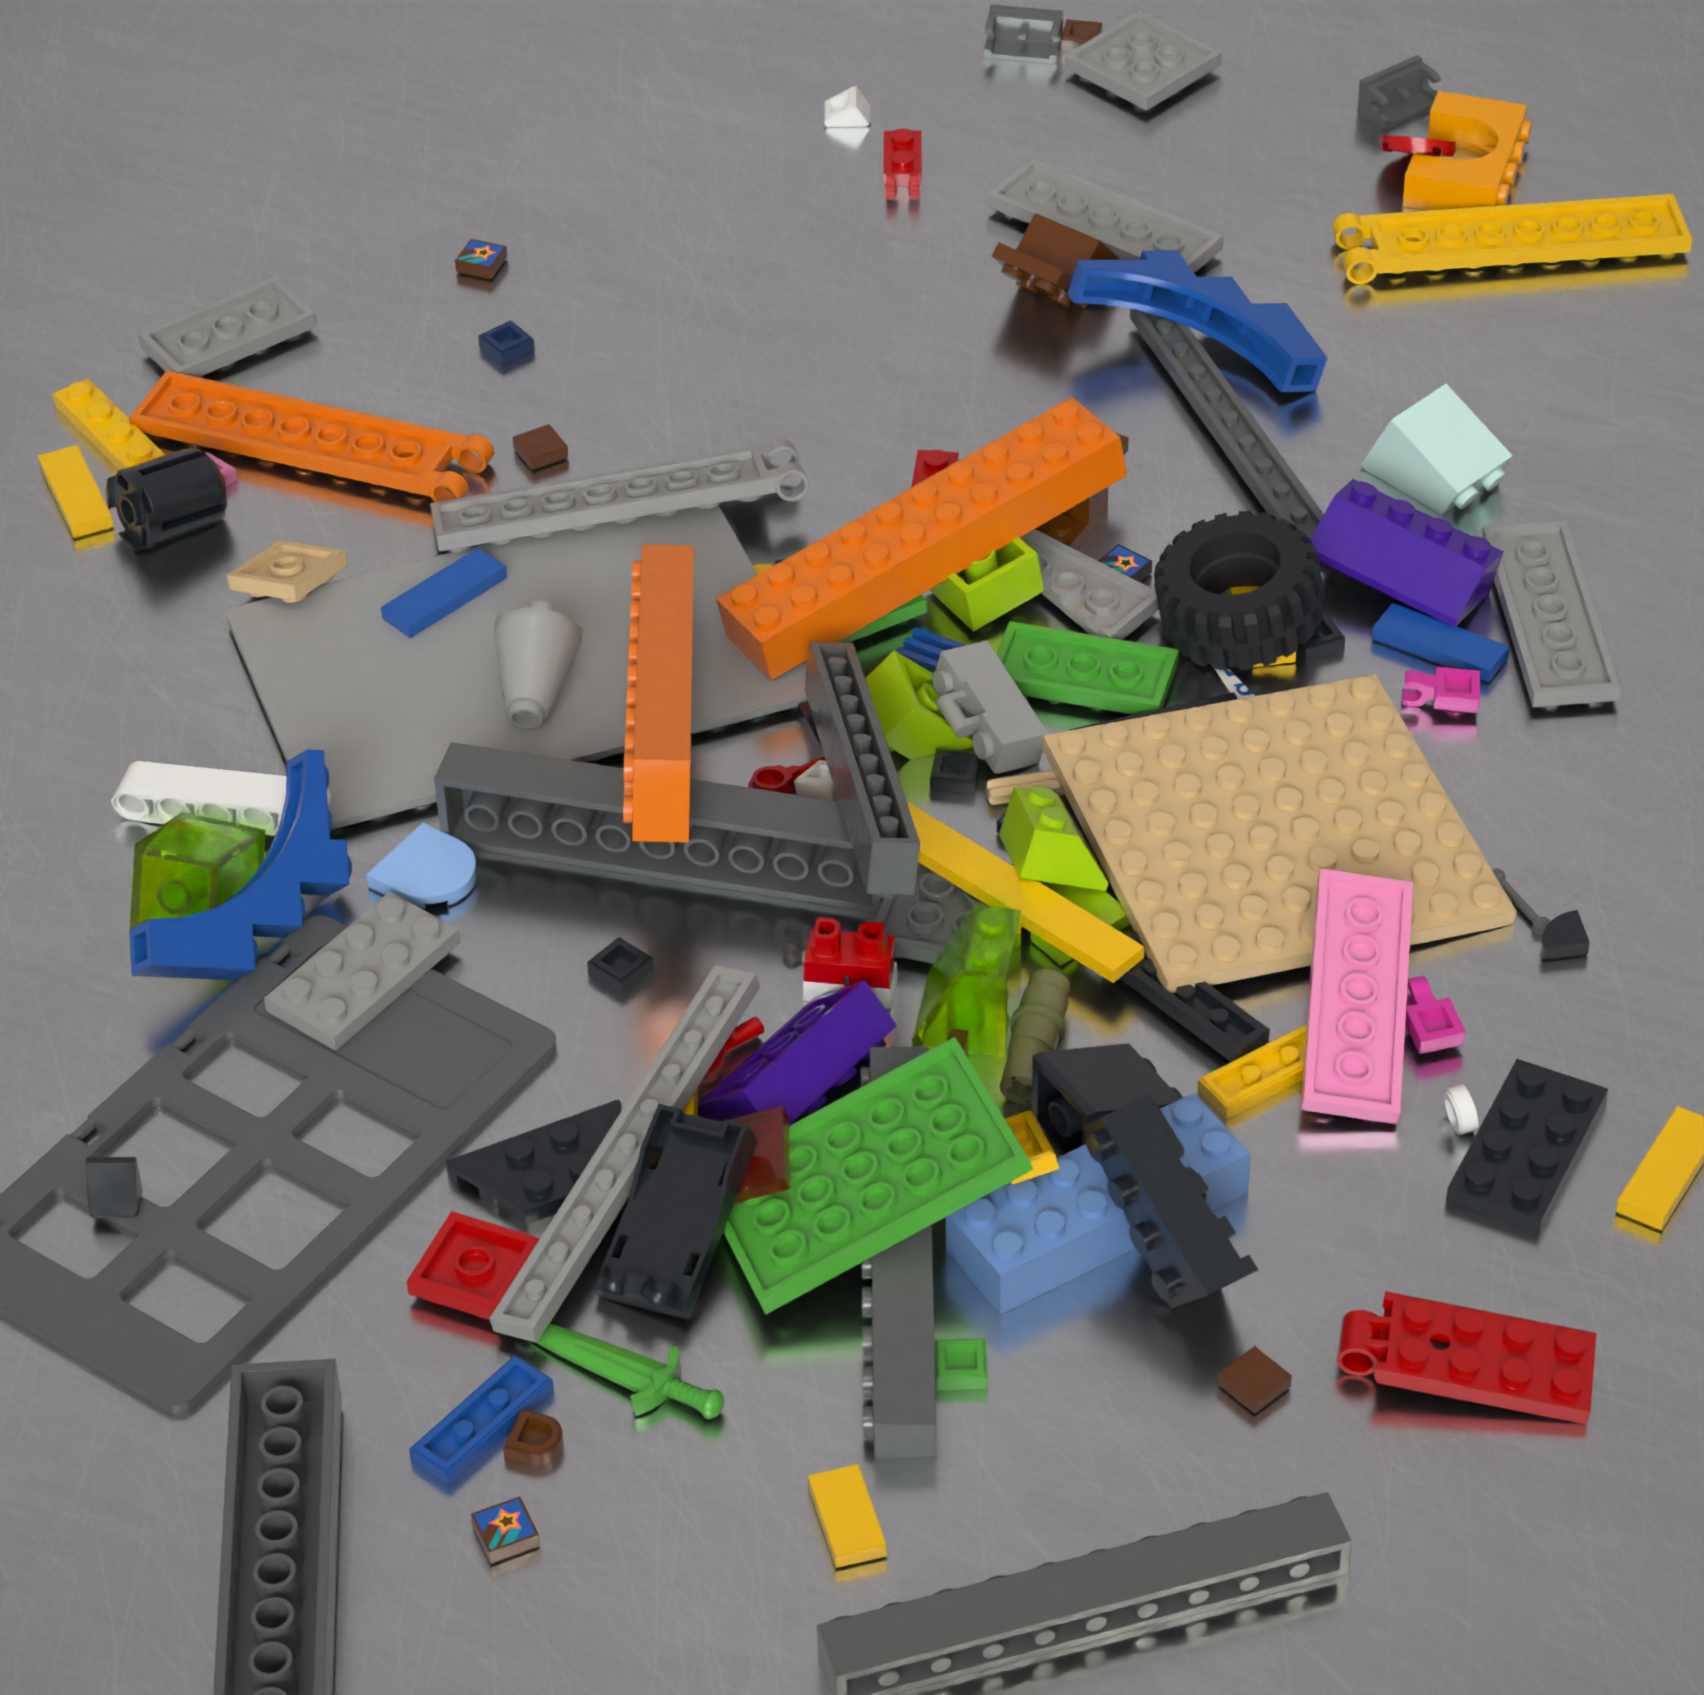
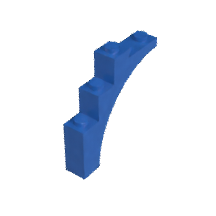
M1177 250L1142 251L1139 260H1077L1067 293L1073 303L1103 304L1129 308L1167 318L1202 332L1236 351L1262 371L1280 392H1312L1317 390L1328 357L1287 303H1251L1232 277H1196Z
M307 749L287 761L286 797L278 831L266 858L240 890L225 903L214 909L185 917L148 919L129 930L132 976L237 980L255 970L258 958V945L253 936L283 938L303 927L306 906L301 894L329 896L350 885L349 879L352 873V862L347 854V840L330 839L333 820L327 803L329 771L325 766L324 750Z

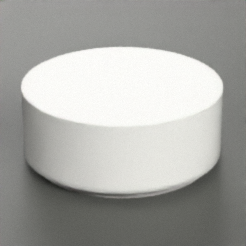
M1461 1083L1444 1089L1442 1094L1443 1105L1453 1130L1459 1135L1477 1130L1479 1126L1477 1112L1465 1085Z

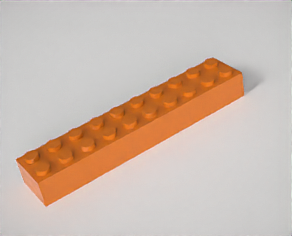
M1073 397L1068 398L716 598L726 637L772 681L807 660L809 642H839L947 580V576L954 572L957 574L971 566L972 562L982 560L989 556L992 551H997L1011 543V540L1018 536L1022 537L1126 477L1127 471L1120 436Z
M642 544L641 560H633L623 804V823H633L632 841L689 842L694 545Z

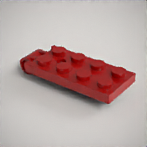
M1385 1291L1382 1304L1384 1316H1377L1366 1310H1353L1346 1313L1342 1318L1337 1364L1348 1374L1364 1376L1374 1372L1376 1383L1587 1424L1591 1412L1597 1334L1595 1332ZM1431 1343L1443 1344L1447 1349H1437Z

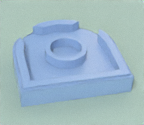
M422 822L366 874L367 887L384 895L390 891L421 909L426 908L425 904L447 901V905L454 904L464 898L476 883V859L473 851L464 842Z

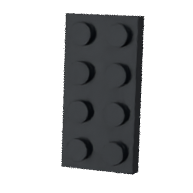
M1516 1059L1447 1188L1446 1201L1540 1233L1607 1102L1608 1088Z

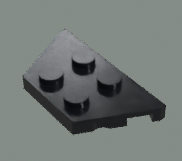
M617 1099L446 1161L447 1174L456 1183L464 1179L479 1188V1196L493 1205L503 1206L510 1215L525 1224L554 1215L621 1113L622 1104Z

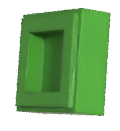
M986 1338L935 1340L936 1391L988 1389Z

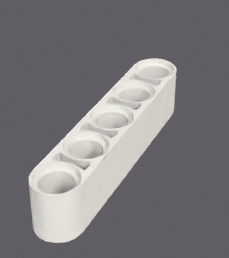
M135 761L129 764L111 802L112 807L120 816L132 821L275 836L279 828L286 797V776ZM327 788V803L329 806L331 802V793Z

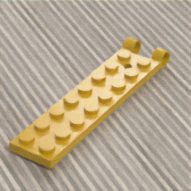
M1674 194L1371 215L1345 213L1338 216L1332 224V231L1337 245L1342 249L1350 250L1343 258V266L1348 280L1354 284H1366L1372 281L1377 274L1381 273L1401 274L1424 270L1441 271L1443 269L1467 267L1476 269L1483 266L1496 265L1517 266L1524 263H1557L1567 260H1596L1598 258L1610 257L1632 258L1639 255L1654 254L1672 255L1674 253L1691 252L1692 246L1691 234ZM1347 228H1358L1353 234L1341 235ZM1366 239H1370L1373 249L1369 250L1360 246ZM1368 262V265L1362 269H1352L1357 263Z

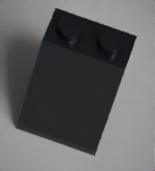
M1129 1043L1043 1051L1033 1055L1032 1112L1047 1140L1061 1156L1086 1144L1085 1138L1087 1135L1082 1126L1151 1094L1160 1109L1183 1098L1176 1088H1170L1157 1074L1152 1062L1147 1058H1142Z

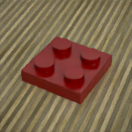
M451 1211L407 1280L408 1294L489 1319L540 1238Z

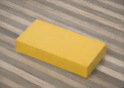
M859 1464L808 1475V1488L835 1568L886 1557L887 1545Z

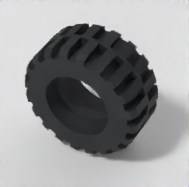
M1239 511L1238 515L1227 516V513L1215 515V519L1205 522L1204 519L1192 525L1190 531L1186 532L1183 530L1175 536L1172 541L1173 545H1167L1155 566L1154 587L1164 635L1173 644L1174 649H1179L1180 654L1186 658L1190 656L1193 662L1205 667L1209 663L1213 664V667L1218 670L1228 671L1229 667H1239L1241 671L1250 670L1252 665L1263 663L1265 667L1276 663L1278 657L1284 655L1287 658L1296 652L1299 643L1304 645L1314 634V629L1319 626L1323 617L1325 601L1316 547L1312 545L1311 539L1305 532L1300 529L1297 530V526L1285 519L1277 521V518L1272 514L1262 512L1260 516L1253 515L1251 511ZM1232 587H1259L1253 591L1242 594H1220L1221 592L1229 590Z

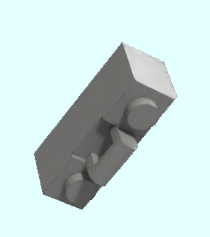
M983 641L941 651L936 671H934L932 677L934 689L941 696L938 698L936 705L956 736L962 738L973 735V748L976 755L980 759H985L991 770L996 774L1039 764L1043 752V737L1048 735V732L989 642Z

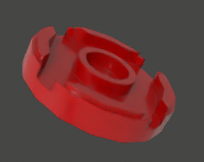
M1381 135L1379 149L1385 152L1396 151L1411 155L1415 153L1435 157L1455 156L1456 142L1419 137Z

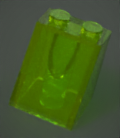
M181 812L135 843L130 929L148 919L185 917L214 909L225 903L249 881L263 862L266 830Z
M974 905L928 972L912 1036V1047L928 1046L929 1049H933L946 1042L949 1031L951 1032L952 1028L969 1030L970 1054L1006 1058L1011 1036L1009 1024L1012 1013L1017 1009L1021 991V910Z

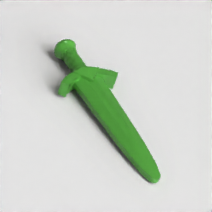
M553 1324L548 1325L537 1343L587 1370L636 1392V1394L630 1395L635 1416L654 1409L669 1397L696 1408L706 1419L717 1417L724 1407V1396L719 1390H704L679 1379L681 1363L678 1346L668 1348V1362L664 1364L602 1340Z

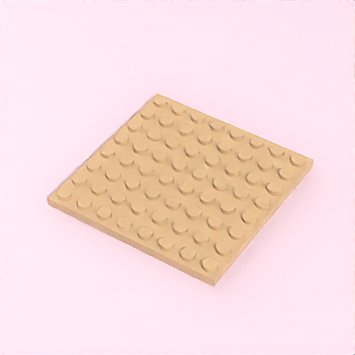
M1376 674L1043 736L1042 749L1134 932L1136 931L1139 935L1147 958L1152 960L1157 969V977L1162 987L1170 993H1176V988L1179 986L1190 984L1195 988V983L1204 981L1212 986L1311 966L1317 879L1320 868L1413 882L1410 945L1514 925L1516 909Z

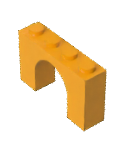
M1438 91L1430 110L1428 138L1456 142V148L1471 150L1483 155V157L1472 160H1453L1413 153L1405 174L1403 207L1430 211L1506 205L1509 186L1514 185L1517 164L1521 165L1525 143H1529L1532 121L1526 120L1528 105Z

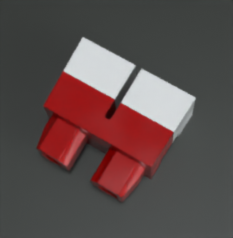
M819 917L816 920L814 929L811 928L804 958L803 1001L810 1002L815 997L865 980L884 1008L892 1009L898 978L897 962H894L895 936L886 934L883 923L866 921L864 924L859 925L858 932L841 931V923L836 919Z

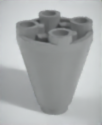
M532 601L529 607L517 608L497 615L495 620L494 639L505 710L508 714L509 722L522 729H535L542 725L543 719L548 716L581 646L582 628L575 624L572 619L555 611L554 605L547 601Z

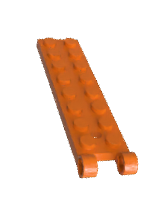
M166 371L129 417L130 424L136 425L143 433L426 495L430 496L434 502L464 498L468 494V483L460 474L453 471H444L452 459L457 460L459 465L466 471L480 473L484 471L495 453L491 442L481 435H462L172 371ZM471 451H474V452L477 453L480 457L474 455Z

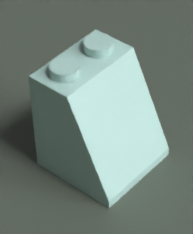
M1444 384L1391 419L1360 465L1367 472L1443 515L1455 506L1460 510L1465 508L1478 496V490L1484 487L1489 491L1499 484L1506 476L1503 469L1513 455L1447 384Z

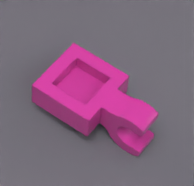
M1436 667L1435 675L1424 674L1414 670L1405 672L1404 687L1416 689H1402V705L1418 707L1429 700H1434V709L1478 713L1480 704V671Z
M1425 976L1409 978L1407 987L1410 994H1407L1405 1026L1418 1053L1464 1045L1466 1031L1450 998L1435 1000L1430 984Z

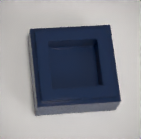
M508 321L478 335L479 347L501 365L535 350L534 339L512 321Z

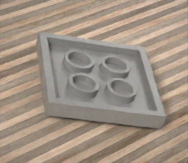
M1140 10L1064 55V68L1145 110H1149L1222 64L1221 51Z

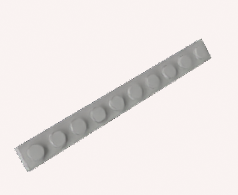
M714 965L490 1316L489 1320L494 1332L538 1343L630 1196L640 1148L658 1104L684 1110L759 990L760 984L756 973Z

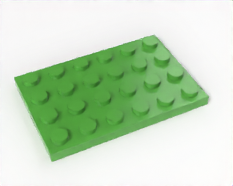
M953 1037L759 1142L723 1232L765 1314H768L1033 1170V1167L956 1037Z

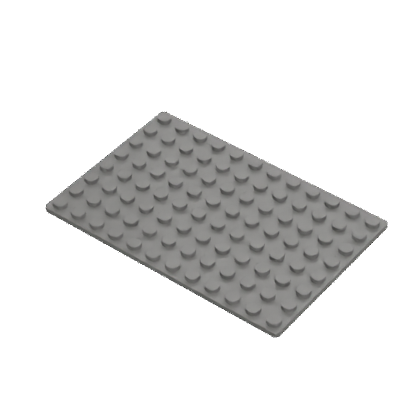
M719 506L711 509H699L697 507L680 509L678 513L671 516H657L656 514L640 516L635 521L625 524L615 523L614 521L600 523L594 528L585 531H576L572 528L560 530L545 538H534L531 536L514 538L512 542L505 545H491L487 543L471 547L464 552H451L319 585L309 592L305 599L298 602L287 603L282 601L281 598L271 597L231 607L226 611L227 622L286 761L307 749L324 750L325 766L329 771L328 789L331 793V802L328 810L332 814V829L437 802L434 777L451 742L578 762L594 761L625 752L633 560H641L642 544L694 545L691 734L761 717L808 702L804 690L807 660L771 681L726 637L716 598L758 574ZM476 548H480L506 566L507 578L411 638L382 619V606ZM543 600L553 604L555 611L572 619L575 624L582 628L581 646L548 716L543 719L542 725L535 729H522L509 722L508 714L505 710L494 639L495 620L497 615L517 608L529 607L532 601Z

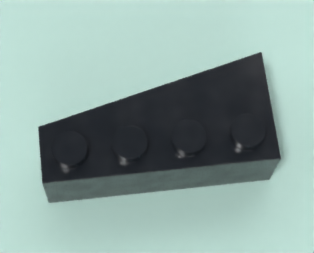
M1151 1094L1082 1126L1087 1135L1085 1138L1087 1149L1091 1157L1101 1164L1109 1181L1107 1184L1109 1195L1114 1204L1123 1210L1131 1226L1129 1230L1131 1241L1136 1250L1145 1255L1153 1272L1151 1278L1154 1289L1161 1299L1167 1301L1170 1309L1210 1295L1258 1271L1250 1255L1240 1258L1229 1238L1233 1237L1236 1232L1227 1217L1218 1218L1206 1203V1193L1209 1188L1200 1173H1196L1190 1167H1184L1180 1160L1184 1155V1147Z

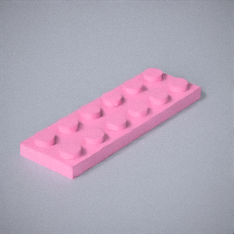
M1320 868L1316 891L1300 1110L1397 1124L1401 1110L1413 882Z

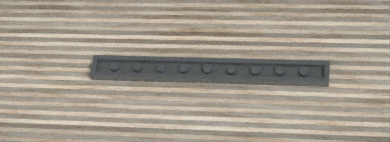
M1130 309V320L1268 514L1274 515L1277 521L1285 519L1297 526V530H1302L1311 538L1324 515L1190 328L1161 316Z

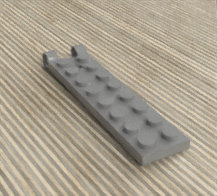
M776 439L768 445L435 502L430 503L439 552L448 550L452 553H459L469 550L474 545L485 543L505 545L512 542L514 538L526 536L545 538L560 530L572 528L576 531H585L594 528L600 523L614 521L615 523L625 524L635 521L640 516L652 514L671 516L678 513L680 509L692 507L711 509L719 506L721 502L737 499L742 502H751L760 499L762 495L777 493L785 501L793 502L800 500L806 495L809 482L804 469L799 465V456L795 446L788 440ZM779 451H789L792 453V458L788 463L780 466L771 463L773 455ZM792 474L801 477L800 484L794 489L787 490L780 487L784 477Z

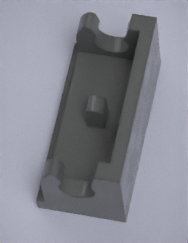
M990 5L984 32L987 34L984 58L1057 64L1063 33V11Z
M1420 56L1411 57L1360 80L1357 112L1381 129L1387 130L1431 110L1438 91L1430 87L1428 79L1432 83H1437L1441 81V78L1434 69L1422 62Z

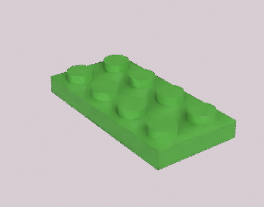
M1009 621L996 655L1023 696L1135 715L1163 708L1178 665L1179 649Z

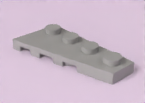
M1036 529L1020 537L1038 554L1044 592L1041 594L1090 635L1123 640L1159 610L1154 589Z

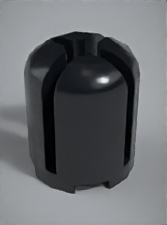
M183 449L121 469L115 476L107 479L106 499L108 509L116 507L119 519L125 531L118 534L125 544L136 552L216 527L226 514L227 490L224 476L215 462L199 449Z

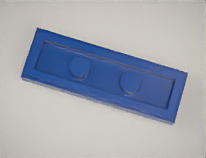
M476 548L382 606V619L411 638L507 578L506 566L480 548Z
M1394 603L1389 606L1372 628V639L1449 668L1480 671V679L1487 682L1491 681L1509 656L1510 646L1457 626L1454 628L1438 619Z
M514 1355L409 1448L410 1460L449 1486L513 1428L521 1409L532 1411L554 1391L553 1379Z

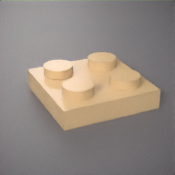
M278 540L227 574L229 588L232 591L248 593L252 597L269 596L281 598L282 601L287 603L298 602L305 599L307 594L319 585L331 581L335 574L348 566L346 550Z

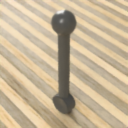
M1499 868L1492 869L1507 896L1533 923V933L1543 936L1550 920L1546 917H1539L1506 881V875L1503 870Z

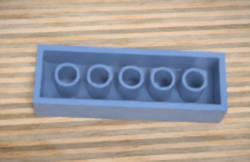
M1195 1093L1160 1109L1184 1147V1155L1180 1158L1184 1167H1190L1196 1173L1199 1172L1208 1186L1206 1203L1211 1211L1248 1194L1251 1153ZM1086 1144L1056 1158L1060 1169L1013 1185L1009 1182L946 1217V1252L999 1315L1136 1249L1130 1238L1129 1230L1131 1226L1123 1210L1118 1208L1112 1201L1107 1188L1109 1182L1101 1164L1091 1157Z

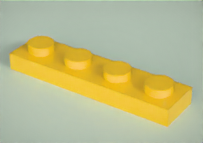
M88 378L53 393L55 407L118 470L165 455L136 425L130 424L129 418Z

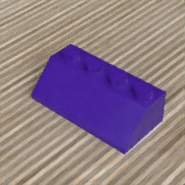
M1352 479L1335 494L1310 538L1312 545L1316 547L1320 562L1454 628L1489 594L1504 551L1491 546L1484 538L1462 532L1454 528L1447 520L1431 517L1415 509L1411 503L1404 500H1396L1378 491L1374 485Z
M865 980L815 997L698 1102V1115L720 1122L728 1119L748 1124L759 1143L794 1124L793 1122L801 1114L803 1116L808 1115L822 1106L827 1100L824 1093L832 1086L836 1088L851 1079L857 1072L854 1065L861 1059L867 1060L870 1058V1047H885L887 1043L884 1038L897 1025Z

